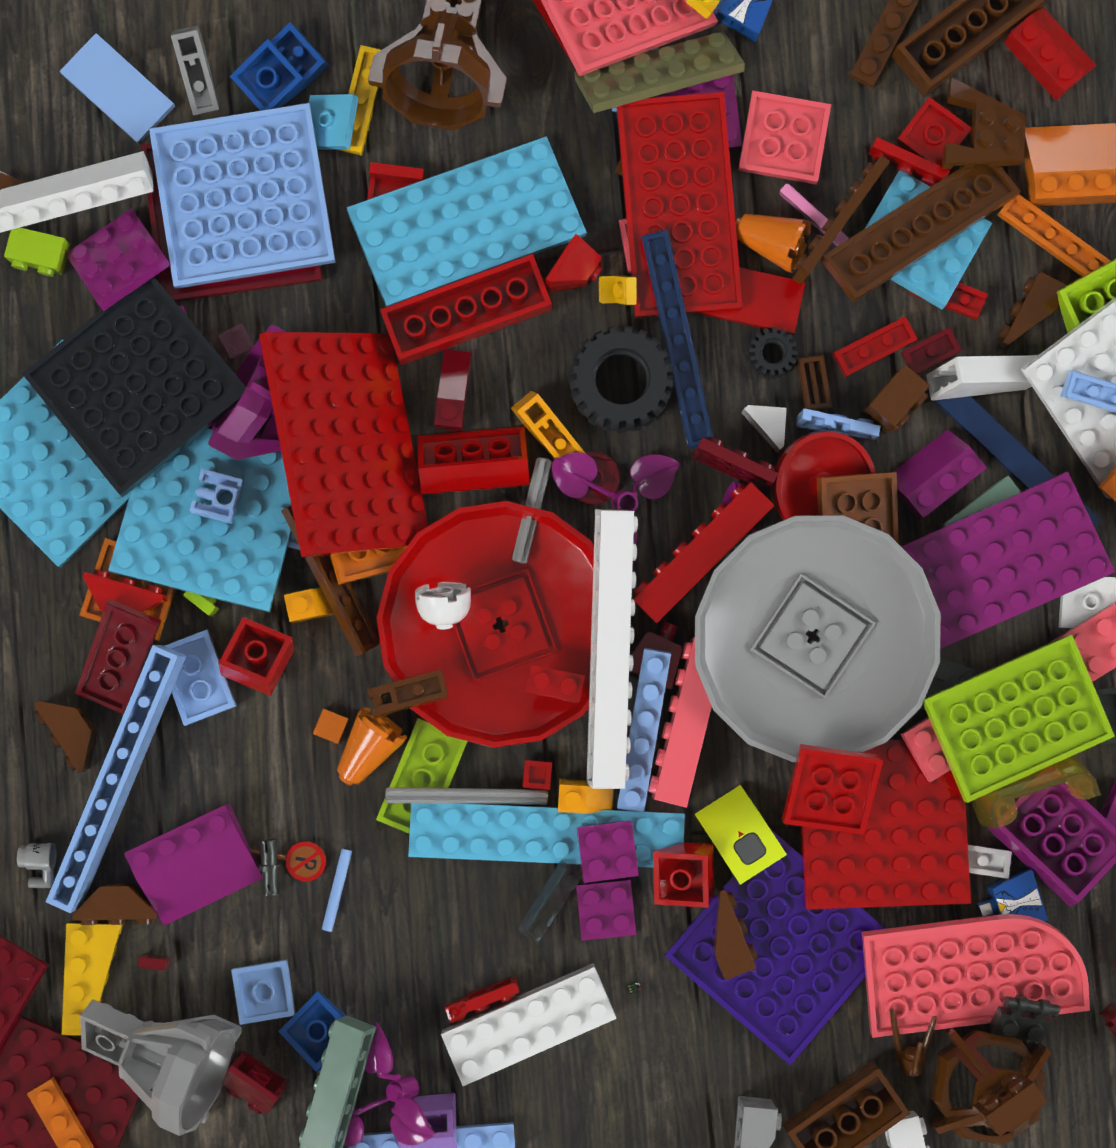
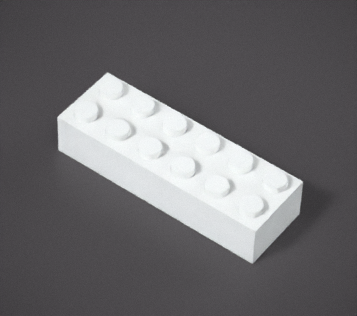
M592 963L521 994L510 1001L496 1005L442 1029L441 1036L462 1086H465L615 1020L616 1015L596 968Z

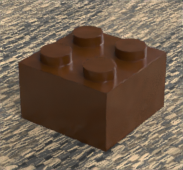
M905 364L895 373L861 414L866 419L873 420V424L879 425L880 430L884 434L888 433L891 429L896 432L910 418L911 415L907 412L909 410L913 412L928 397L925 391L930 385Z

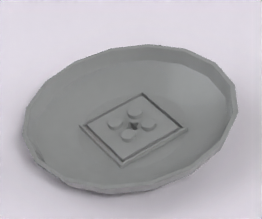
M793 516L749 535L714 570L695 615V667L713 710L747 744L791 762H796L800 744L865 752L886 743L921 708L940 664L941 613L923 568L889 534L846 516ZM817 629L816 635L819 637L818 640H811L808 643L809 637L805 635L808 630L813 632Z

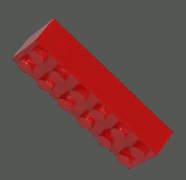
M530 254L382 308L380 311L400 365H404L552 311V303L534 255Z
M752 482L747 486L742 483L730 495L733 500L727 506L722 503L711 514L714 519L708 525L703 522L692 533L695 538L688 545L683 542L672 553L675 558L669 564L664 561L653 572L656 577L649 584L644 581L634 591L637 596L633 600L656 623L775 506Z

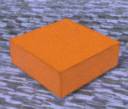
M323 708L313 734L339 744L349 718Z

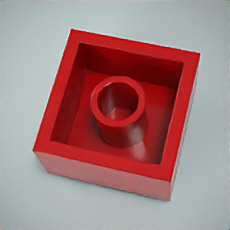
M243 617L218 663L221 676L271 696L294 652L293 637Z

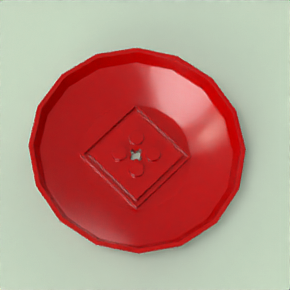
M509 501L458 508L417 532L388 571L380 602L377 624L383 666L393 682L442 670L449 698L410 709L446 736L493 748L542 741L582 717L589 708L594 544L592 541L553 512ZM531 516L532 520L537 521V526L528 562H515L512 560L521 520ZM438 582L466 584V589L470 587L471 591L470 609L460 622L453 624L452 628L438 629L436 625L423 620L417 610L415 590L418 587L429 584V589L438 587ZM501 617L502 621L507 620L509 624L505 626L506 631L503 633L499 629H493V625L496 624V619ZM536 665L585 676L580 702L576 703L525 692L530 666Z

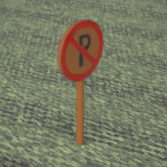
M301 841L296 843L288 850L287 855L277 853V859L286 860V868L289 874L302 882L312 881L324 872L326 856L323 849L313 842ZM251 849L253 855L261 856L260 850Z

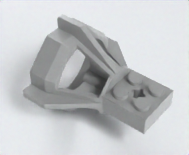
M93 999L80 1015L82 1050L118 1065L119 1077L152 1111V1118L159 1127L180 1136L196 1130L200 1123L204 1124L207 1121L209 1109L219 1096L223 1086L221 1083L235 1055V1042L242 1033L241 1026L216 1015L167 1023L143 1022L134 1015L125 1014L114 1009L109 1004L100 1003Z

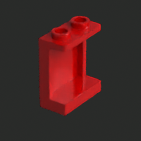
M370 162V183L367 200L425 180L424 169Z

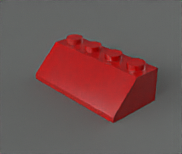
M524 426L417 436L418 470L422 494L530 485Z

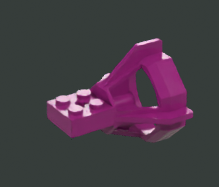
M270 325L266 332L286 331L275 325ZM259 338L235 373L246 386V389L236 406L212 425L211 430L213 433L208 441L210 447L235 460L281 451ZM269 415H272L261 437L253 438L266 422Z

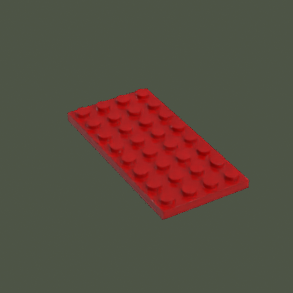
M724 92L647 98L618 106L617 119L631 277H636L635 318L658 316L641 236L665 230L669 232L686 313L742 309Z

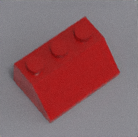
M1044 7L1028 16L1010 32L1003 42L1056 101L1097 66Z

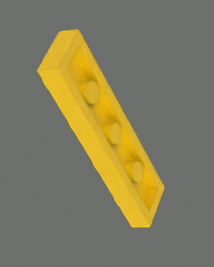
M360 45L348 93L359 97L350 149L339 151L360 156L363 154L379 87L368 84V77L373 56L381 51L380 49Z

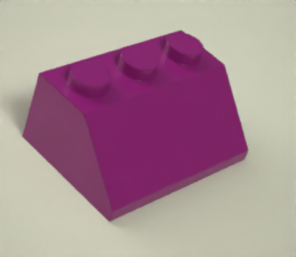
M947 429L893 471L897 472V496L918 521L987 469V467L969 445Z

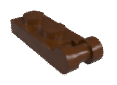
M442 670L367 690L369 699L373 701L374 708H372L374 718L449 698ZM390 694L392 703L385 704L383 696Z

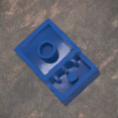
M289 22L271 41L267 39L230 77L257 108L262 111L282 107L318 78L330 64L299 29Z
M317 991L283 1026L279 1033L316 1072H321L323 1065L321 1057L328 1047L330 1039L328 1036L329 1028L336 1019L346 1015L323 994Z

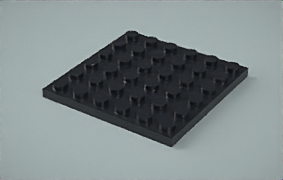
M155 277L142 284L105 311H99L22 373L121 497L128 494L233 409L246 389V386Z

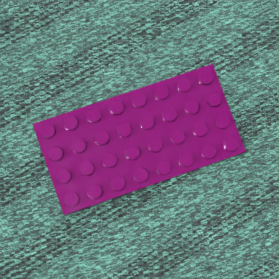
M1068 471L901 546L923 568L941 613L940 649L1115 573Z

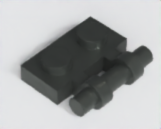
M1020 995L1015 997L1006 996L1004 999L1005 1007H998L989 1025L991 1034L1042 1042L1052 1024L1050 1015L1058 1016L1060 1007L1059 1005L1051 1004L1049 1000L1039 999L1038 1001H1033Z

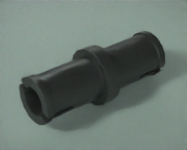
M269 838L259 840L261 852L259 871L262 872L263 896L280 894L278 870L281 869V863H278L277 839L271 838L270 841Z

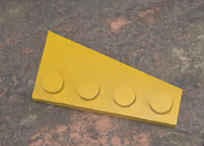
M74 922L66 923L62 1035H81L80 1015L92 999L101 1003L102 993L108 980L109 969L116 952V945L123 924L109 925L108 923H98L97 925H81V923Z

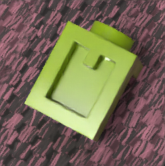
M185 592L183 595L208 616L213 617L219 610L214 605L217 601L214 598Z

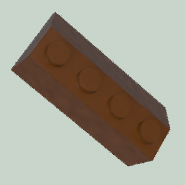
M870 1061L783 1123V1126L798 1148H863L910 1115V1112L878 1066L873 1061Z

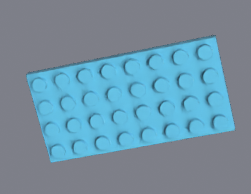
M547 136L347 207L348 215L386 307L530 254L535 255L571 241L575 234L581 238L587 234Z

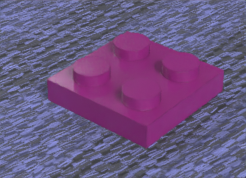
M632 820L576 827L584 883L639 876Z
M630 879L576 885L582 941L636 935Z

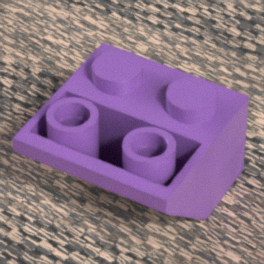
M455 1093L416 1096L412 1098L422 1109L426 1121L435 1135L418 1145H405L397 1140L399 1148H457Z

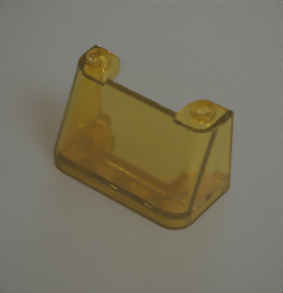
M1073 755L973 800L972 803L979 824L995 829L1008 825L1015 820L1017 806L1014 799L1065 782L1071 795L1077 799H1090L1101 794L1094 776Z

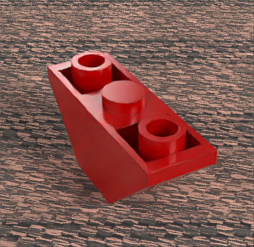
M94 569L93 574L87 572L83 574V579L102 612H104L109 599L142 613H147L166 603L169 597L161 594V588L147 584L145 589L135 587L136 581L120 577L119 582L109 579L110 573Z

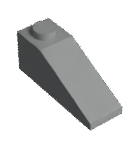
M199 25L172 31L171 39L193 116L219 110Z

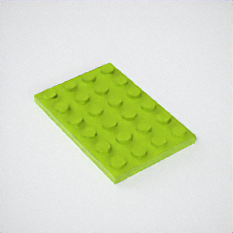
M1073 635L1064 636L928 696L923 701L925 710L962 798L967 803L1115 737Z

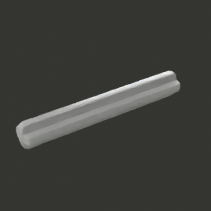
M536 459L525 506L541 509L552 464L549 459ZM531 516L521 520L512 560L515 562H528L537 526V521L532 520Z

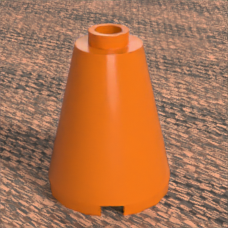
M744 214L742 218H737L736 234L738 241L785 271L793 273V269L796 270L794 266L804 254L807 246L804 243V234L810 235V221Z
M362 707L358 712L337 767L340 780L348 785H353V783L360 784L393 754L407 738L406 735H400L403 730L387 716L374 718L370 714L372 709L368 707Z

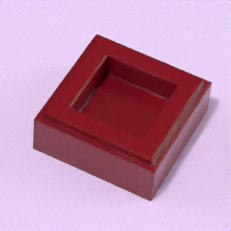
M144 953L139 956L138 967L164 971L170 967L172 957Z

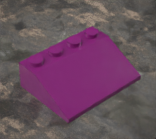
M1048 767L988 828L1069 907L1078 904L1116 863V828L1051 767Z
M230 804L221 806L124 853L137 882L152 907L158 911L159 918L164 926L262 879V872L259 871V865L251 852V848Z

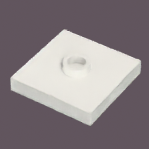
M1104 577L1061 596L1059 628L1072 629L1116 602V578Z

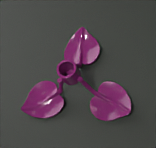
M573 452L555 458L552 462V475L558 488L569 497H584L590 486L611 497V503L615 510L635 511L638 507L637 488L642 496L649 499H658L664 496L672 486L679 462L670 457L657 454L638 458L630 468V476L636 482L632 485L631 492L619 490L613 493L591 482L597 476L596 463L592 457L580 452ZM637 532L633 534V544L637 543Z
M378 1022L373 1023L372 1025L376 1027L365 1071L370 1074L377 1072L379 1078L392 1081L386 1088L387 1096L356 1111L354 1108L344 1145L355 1146L363 1139L364 1125L358 1115L387 1101L395 1102V1106L392 1108L394 1116L390 1121V1127L395 1138L405 1145H418L426 1142L435 1133L428 1125L418 1103L412 1099L418 1095V1082L411 1075L401 1078L399 1073L395 1075L387 1074L393 1068V1055Z

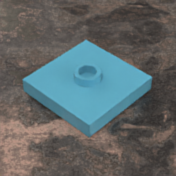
M354 94L310 95L309 104L317 150L350 149L359 97Z

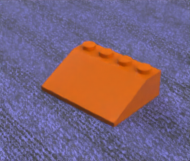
M1116 123L1025 128L1024 162L1027 200L1036 207L1116 203Z

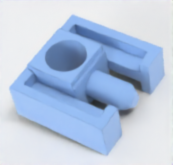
M201 469L199 481L216 485V490L200 487L196 489V495L199 498L211 500L212 506L192 500L189 511L191 514L233 524L244 487V480ZM231 493L233 499L229 504L222 505L219 503V498L222 494Z

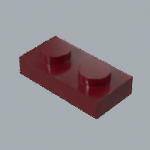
M950 327L903 350L900 354L906 365L916 374H919L960 353L962 349Z

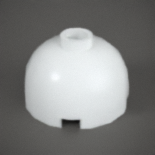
M438 582V587L429 589V584L420 586L415 590L416 607L420 616L426 622L436 625L438 629H450L453 627V624L460 622L470 609V587L466 589V584L457 582Z

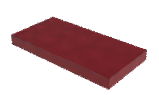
M109 599L102 614L75 694L124 714L150 653L161 620Z

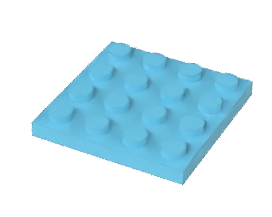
M899 170L865 229L921 194L930 186ZM983 218L890 280L943 310L992 223Z

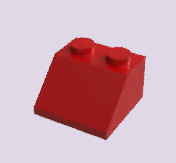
M686 842L654 850V904L709 908L715 896L714 844Z

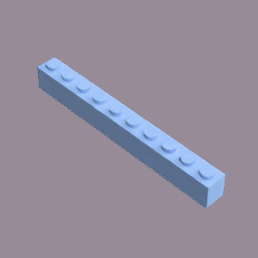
M163 645L152 646L46 903L69 913L77 911L84 903L186 655Z

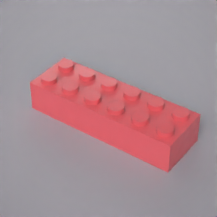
M695 637L690 639V642L684 643L681 659H685L683 669H678L674 685L679 687L677 695L671 696L668 706V712H672L670 723H664L661 738L665 739L663 750L658 749L655 759V765H658L659 768L657 776H651L648 791L652 793L651 797L654 800L686 808L712 708L695 667Z

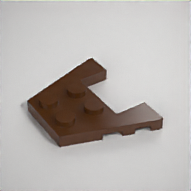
M951 78L947 87L946 103L973 110L971 147L947 142L943 148L942 168L952 169L953 166L963 165L964 168H973L977 164H987L988 167L1020 165L1024 160L1026 116L967 84Z

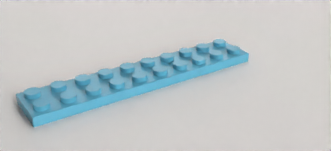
M411 803L408 857L581 864L576 827L632 820L637 866L653 868L654 850L684 843L685 814L624 810H601V812L584 814L558 812V807Z

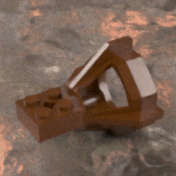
M426 0L423 18L416 29L373 56L368 84L382 87L383 100L413 124L455 131L484 118L487 106L500 108L507 78L477 36L484 0ZM417 61L431 62L435 66L431 94L423 92L410 84L401 74L399 66ZM454 68L471 78L478 88L467 95L449 97Z
M952 1028L944 1029L952 1043L937 1053L930 1098L941 1112L929 1121L938 1134L953 1130L962 1139L1004 1146L1040 1120L1041 1107L1047 1103L1043 1096L1046 1074L1042 1070L1043 1065L1051 1054L1047 1047L1037 1043L1030 1049H1027L1020 1038L991 1034V1031L976 1028L970 1029L962 1036H959ZM994 1045L1011 1049L1023 1057L1020 1070L1015 1071L997 1067L994 1069L976 1048ZM961 1060L978 1081L975 1085L972 1106L952 1108L949 1100V1081L953 1069ZM985 1125L996 1132V1134H979L966 1126Z

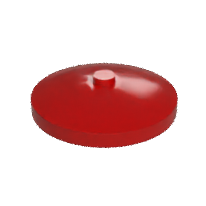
M818 431L806 434L795 440L778 460L775 467V472L778 475L772 484L774 503L783 521L793 516H818L817 477L876 473L873 462L863 446L845 434L831 431Z

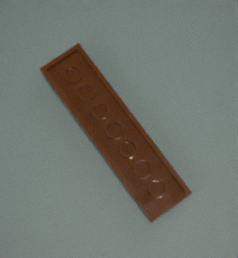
M977 164L973 168L961 167L822 256L820 261L854 303L1013 200L1021 191L1001 166L988 167L987 164Z

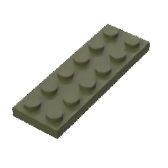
M722 31L641 53L580 77L576 71L575 81L593 113L744 72L745 63L725 32Z

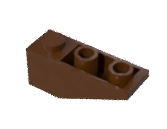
M1041 271L1033 278L1029 277L1022 288V291L1025 292L1022 300H1017L1011 309L1010 314L1013 315L1010 324L1005 323L998 335V338L1001 339L998 348H1005L1055 312L1059 306L1057 291L1067 285Z
M722 887L718 889L713 953L721 974L726 981L756 969L754 961L758 960L753 945H747L744 935L748 931L743 919L736 918L733 909L738 906L732 892L727 893Z

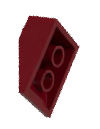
M244 1051L228 1069L221 1084L225 1086V1091L235 1098L240 1096L249 1102L247 1105L251 1110L258 1114L263 1112L267 1115L289 1081Z

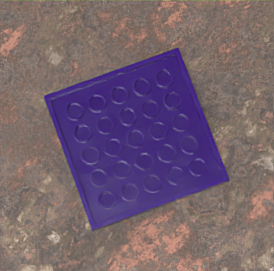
M772 831L787 855L741 885L732 874L722 886L727 893L732 892L738 907L733 910L736 918H742L748 931L744 935L747 945L752 944L758 957V960L754 961L756 969L726 981L723 978L713 953L717 893L709 908L702 909L664 955L791 1065L865 978L862 932L885 928L862 908L806 910L803 857Z

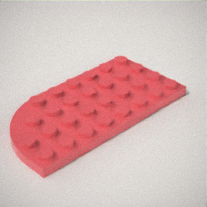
M1002 914L862 932L869 1026L872 1038L893 1035L890 1018L891 1009L896 1014L899 1034L927 1031L932 1016L937 1017L934 1030L991 1023L998 1007H1005L1004 999L1006 996L1015 997L1020 995L1033 1001H1038L1039 999L1049 1000L1051 1004L1059 1005V1014L1090 1011L1088 976L1081 956L1064 934L1040 919L1018 914Z

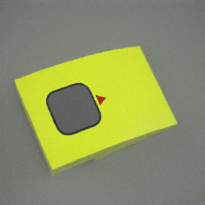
M741 785L695 813V816L740 885L787 855Z

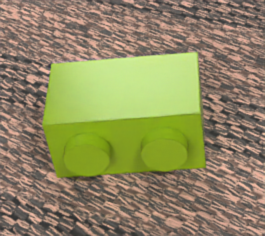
M19 227L10 231L4 257L16 269L27 271L28 267L38 269L37 272L39 274L53 277L54 273L63 275L67 261L66 253L69 251L71 244L62 237Z

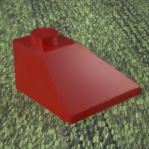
M577 234L573 236L546 278V290L548 293L587 286L591 279L596 281L603 270V267L600 266L602 257Z

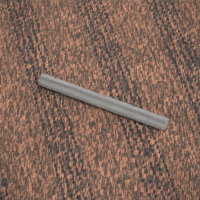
M386 788L385 801L387 803L546 805L548 802V791L545 789Z

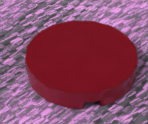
M586 452L587 455L592 457L597 466V476L591 482L615 493L620 483V472L616 464L608 455L600 452ZM589 486L584 497L575 499L586 505H600L609 501L611 497Z

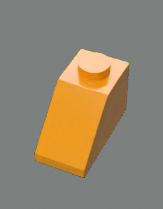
M321 588L284 595L289 622L297 623L334 614Z
M560 779L558 812L586 814L601 812V810H612L614 789H592L587 785L586 780Z

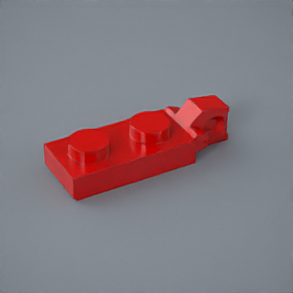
M514 976L446 1004L445 1010L450 1023L464 1020L466 1014L470 1011L482 1012L488 1009L491 1003L498 1000L504 1003L514 999L516 994L519 993L517 978Z

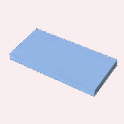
M97 33L59 71L138 144L150 134L149 129L155 128L175 107L172 101Z

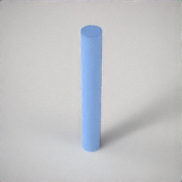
M341 849L322 930L333 931L352 854L351 850Z

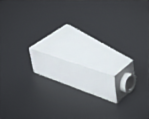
M1037 355L956 357L926 375L927 382L930 385L931 400L1026 390L1032 386L1021 368L1037 357Z

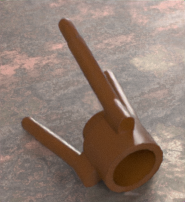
M891 1009V1026L896 1048L895 1060L901 1062L900 1070L903 1074L918 1076L922 1073L923 1062L926 1061V1053L935 1029L937 1017L932 1016L923 1043L918 1042L917 1047L910 1046L905 1051H902L896 1014Z

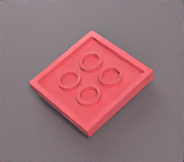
M752 90L738 171L817 185L831 104Z

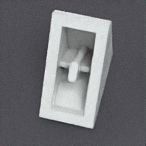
M748 405L744 408L742 414L775 452H779L784 447L786 408Z

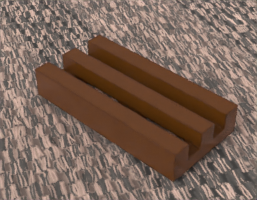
M824 355L798 358L796 362L804 408L815 411L831 409L832 401ZM814 362H818L825 403H820ZM805 363H808L809 376L814 400L813 405L810 404L806 373L804 367Z

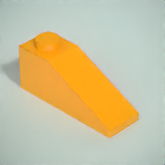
M530 391L511 407L524 426L553 459L573 452L586 454L538 393Z

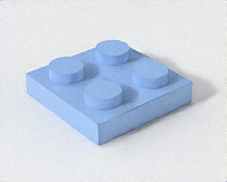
M287 959L231 969L240 1025L289 1017L296 1014Z

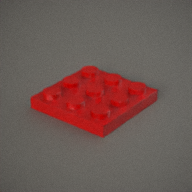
M800 744L782 816L783 823L864 835L884 761L882 756Z

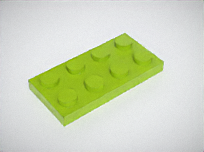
M418 718L389 788H449L468 741L446 736L429 722ZM384 799L376 820L410 834L411 803H387Z

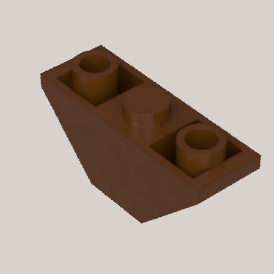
M37 701L34 703L37 709L35 711L36 717L43 725H48L52 732L50 737L53 743L58 748L62 747L67 754L65 760L73 771L77 770L78 773L90 769L97 730L83 708L47 701Z
M105 884L100 886L72 915V921L81 920V925H97L98 920H108L109 925L125 924V920H136V924H153V919L159 918L158 911L152 907L148 898L134 884Z

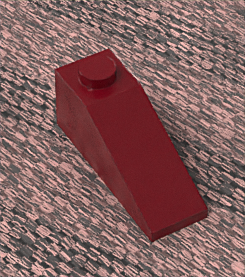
M444 350L434 422L435 428L438 430L463 432L471 352Z

